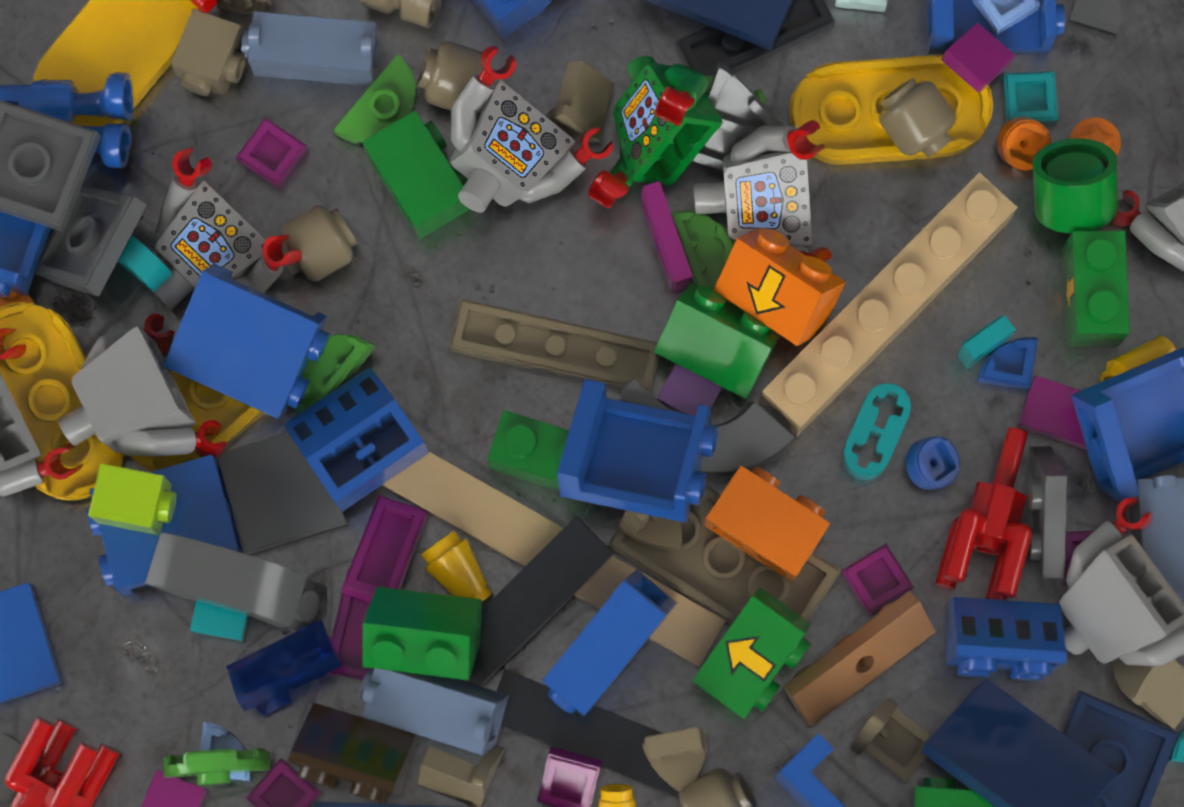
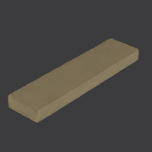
M465 299L460 300L449 345L450 352L580 381L588 379L603 382L606 387L620 390L633 378L651 394L660 355L654 352L658 342Z

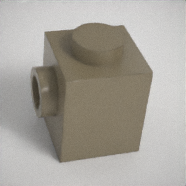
M193 8L170 63L177 78L181 80L180 85L203 96H208L210 91L226 95L230 83H237L240 80L246 64L245 54L241 53L243 34L241 25L208 13H202Z

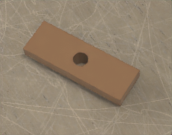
M909 591L895 602L886 604L879 611L878 615L857 631L841 638L833 649L812 665L800 669L794 678L786 683L783 688L800 717L811 728L936 633L921 602Z

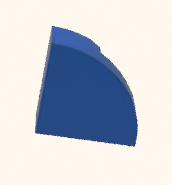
M1021 337L998 347L984 362L978 374L977 382L1028 391L1031 387L1038 338Z

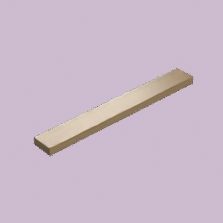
M431 452L381 485L522 567H525L564 529ZM613 556L574 597L600 610L623 580L637 569ZM642 573L677 602V605L649 639L700 668L726 620Z

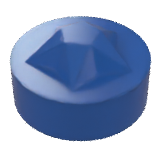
M931 436L920 439L912 444L906 456V469L909 477L918 487L925 490H935L947 487L956 480L960 472V456L956 447L948 439L941 436Z

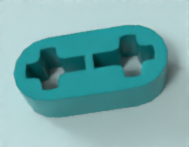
M131 235L118 262L149 290L155 293L173 274L144 244Z
M890 383L879 384L870 390L863 402L842 452L844 468L848 474L856 479L865 481L878 477L885 470L892 457L911 411L910 398L905 390L898 385ZM886 396H889L896 400L894 408L901 413L900 416L890 415L882 429L874 425L879 409L872 404L873 401L883 402ZM869 435L879 438L873 454L880 458L879 464L870 462L866 468H862L857 465L859 456L852 452V448L862 449Z

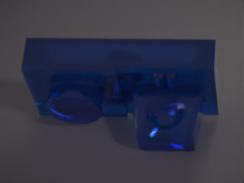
M321 619L226 667L236 699L243 711L245 712L255 707L263 716H267L269 713L291 703L288 690L296 689L312 680L319 679L342 665L330 632Z

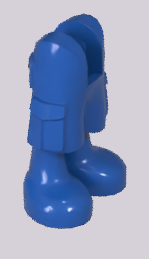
M125 72L110 74L102 90L89 93H78V89L71 80L44 79L34 81L32 84L0 85V100L73 123L72 120L76 115L99 116L123 121H131L133 117L132 81L130 74ZM110 123L104 126H82L99 133L101 138L95 152L101 155L105 166L109 168H124L126 166L131 146V130L128 125Z

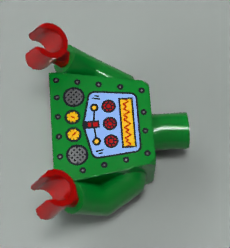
M651 56L637 57L628 64L626 70L631 85L616 103L613 110V117L620 140V158L610 172L603 170L597 175L588 191L590 198L606 208H611L616 198L623 197L634 181L645 183L660 181L661 185L669 186L675 183L723 124L719 113L705 93L708 87V80L703 74L683 64H673L671 66L657 64Z

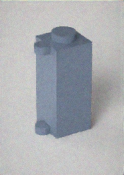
M254 11L252 24H250L249 28H244L241 53L245 54V58L248 59L254 76L371 86L376 79L380 36L376 22Z
M1159 476L1154 479H1137L1136 482L1140 495L1134 497L1139 500L1129 507L1130 523H1137L1149 511L1152 512L1153 516L1148 527L1139 531L1131 530V534L1184 604V478Z
M375 668L369 669L366 673L360 691V698L365 703L362 717L480 755L485 754L496 746L509 698L507 694L455 678Z

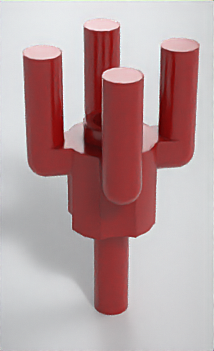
M1013 427L1007 429L993 483L977 482L970 508L964 509L960 516L952 521L935 585L955 590L957 582L963 583L972 550L974 549L982 553L997 555L985 599L1007 600L1008 597L1016 598L1032 538L1031 528L1027 524L1021 523L1027 495L1018 492L1014 488L1028 436L1026 431Z
M36 717L5 775L6 786L18 792L10 807H92L120 752L106 744L101 743L97 750L89 744L80 742L63 773L55 768L77 727L59 718L54 725L44 718Z

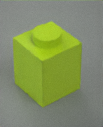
M100 463L88 516L98 524L160 536L163 523L169 524L173 518L176 506V492L170 491L172 484L163 475Z

